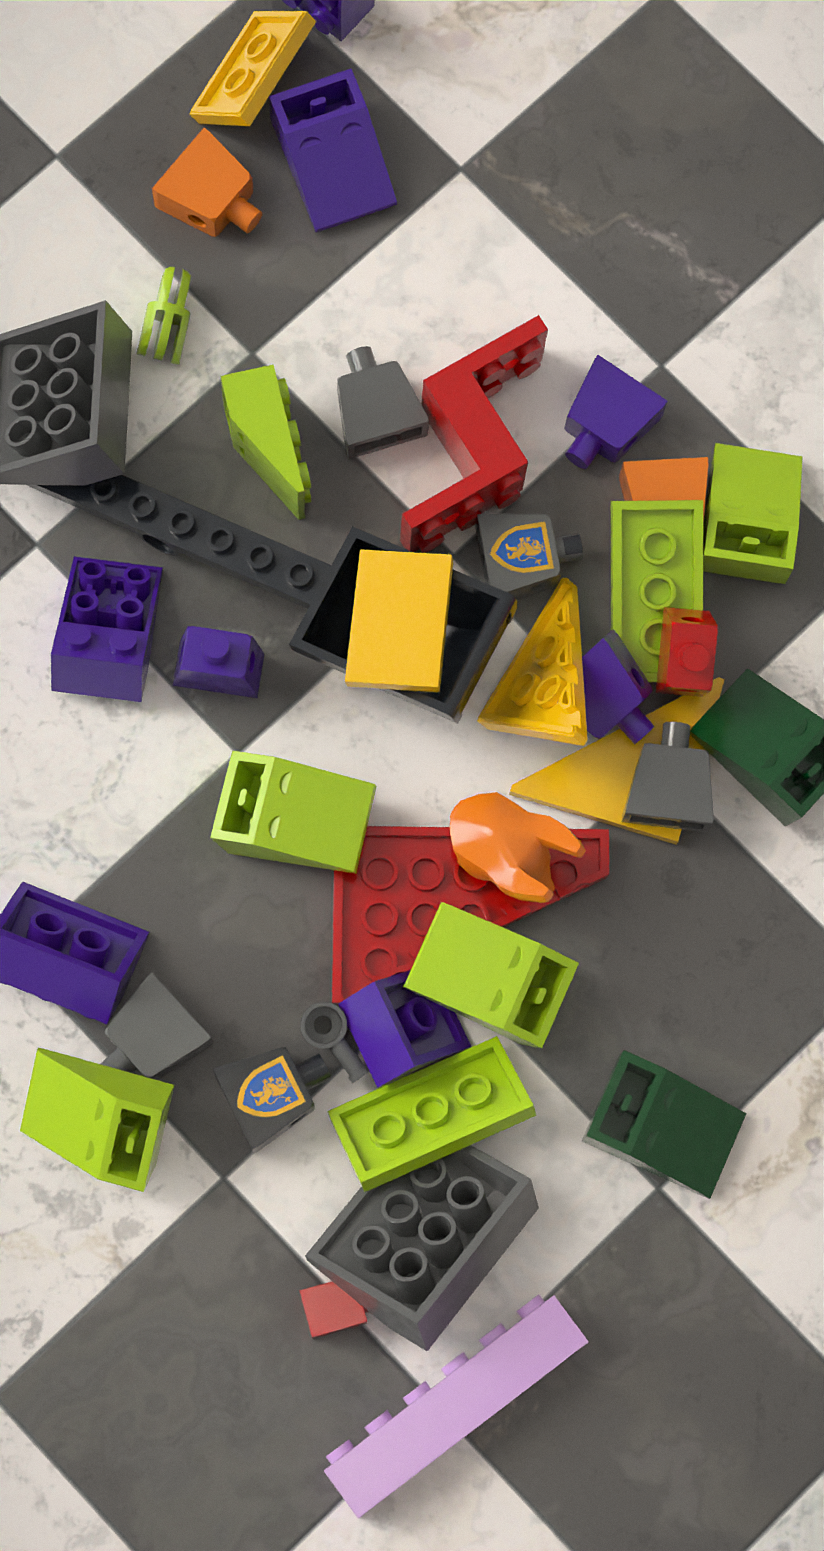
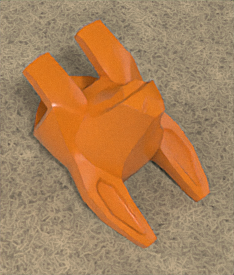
M497 792L477 794L461 800L450 814V835L453 850L458 858L457 863L472 877L483 881H491L506 895L518 900L542 903L549 902L554 895L555 887L551 879L549 865L551 856L548 848L581 858L586 851L580 840L561 822L550 816L527 812L518 804Z

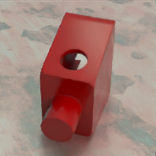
M664 607L656 693L702 697L712 690L718 625L710 611Z

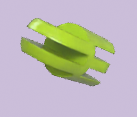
M175 267L165 268L162 275L157 300L147 304L136 354L146 355L153 323L156 320L160 322L153 359L162 361L171 326L178 325L170 363L179 365L191 315L184 308L191 275L188 271L182 270L174 303H169L168 298Z

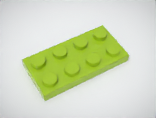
M703 500L611 501V630L614 629L648 682H657L664 607L703 610Z
M497 1036L327 1111L364 1192L537 1116L534 1105Z

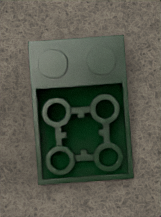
M748 668L690 729V735L785 827L801 819L824 794V719Z
M623 1050L615 1063L582 1142L710 1199L747 1113L675 1073Z

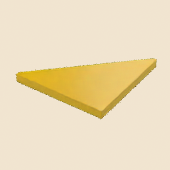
M568 578L560 580L478 716L477 722L486 729L582 746L586 744L588 738L578 588Z
M719 677L714 679L712 690L702 697L683 695L645 715L655 727L636 744L621 729H618L516 782L511 786L509 795L677 845L682 829L621 822L630 786L643 745L646 743L661 745L663 723L665 722L686 723L691 726V729L720 698L725 679ZM690 735L688 748L705 750Z

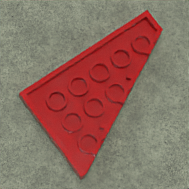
M367 826L356 873L334 870L332 1003L339 1006L338 1003L372 982L411 970L441 902L504 928L608 878L609 829H569L580 840L586 850L581 858L548 848L551 856L549 864L551 879L555 889L553 891L554 895L549 902L539 903L518 900L506 895L493 882L477 879L467 873L457 863L458 858L453 850L450 827Z

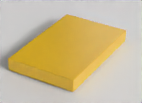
M307 11L253 12L194 104L190 115L199 124L250 126L313 28L316 20Z
M360 550L345 675L347 687L440 692L454 561L452 555Z

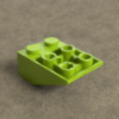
M274 364L220 376L223 406L233 448L298 520L305 519V503L312 502L310 494L311 481L306 462L297 463V461H301L299 448L301 441L296 420H291L289 408L291 401L286 379H277Z
M715 443L703 524V572L786 584L794 569L803 456Z
M232 751L210 838L228 854L356 873L377 786L370 782L274 756Z
M441 902L404 984V988L518 1044L542 1048L579 963L536 941Z
M38 1047L20 1131L98 1180L144 1192L157 1163L174 1085Z

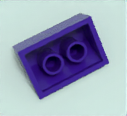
M22 881L0 914V983L10 985L35 995L44 1001L52 1002L80 1013L86 1018L108 1024L125 994L150 932Z

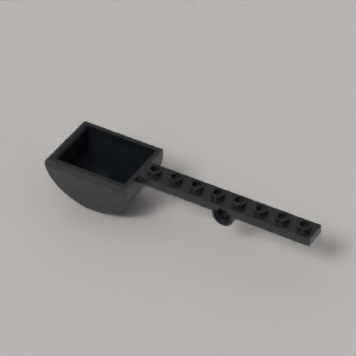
M124 475L88 485H27L138 534L144 542L165 554L177 556L180 552L308 608L289 643L292 651L346 674L360 550L412 552L352 526L334 562L330 565ZM453 569L440 692L380 690L458 724L462 717V712L507 625L511 623L516 613V598L503 590Z

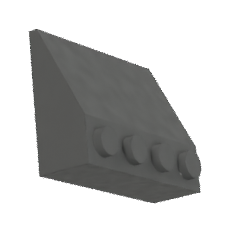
M106 300L0 334V484L88 485L125 474L133 331Z
M469 1145L367 1192H364L361 1187L305 1257L310 1264L389 1329L428 1351L536 1213L539 1206L530 1178Z

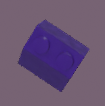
M411 970L374 981L338 1003L340 1009L345 1014L347 1026L357 1043L377 1088L388 1085L472 1047L455 1012L404 988Z

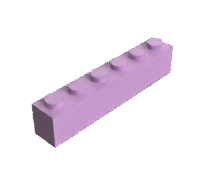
M540 1295L534 1297L517 1310V1313L522 1318L519 1322L508 1330L500 1323L479 1339L484 1347L481 1351L470 1359L462 1352L441 1368L446 1376L443 1380L432 1388L424 1381L403 1397V1400L408 1405L405 1409L394 1417L386 1410L364 1427L369 1433L367 1438L355 1447L348 1439L326 1456L331 1465L324 1470L325 1474L358 1519L589 1342L554 1295L546 1301Z

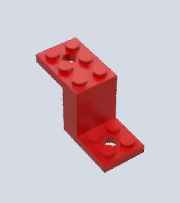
M539 315L423 380L421 405L428 416L431 428L464 479L402 514L400 542L405 549L412 552L420 549L422 553H426L439 546L445 540L444 535L452 530L459 528L460 531H464L474 526L477 514H482L494 506H497L498 509H503L514 503L521 496L520 491L523 490L528 461L488 398L498 393L503 388L502 384L515 376L518 379H523L540 367L548 328Z

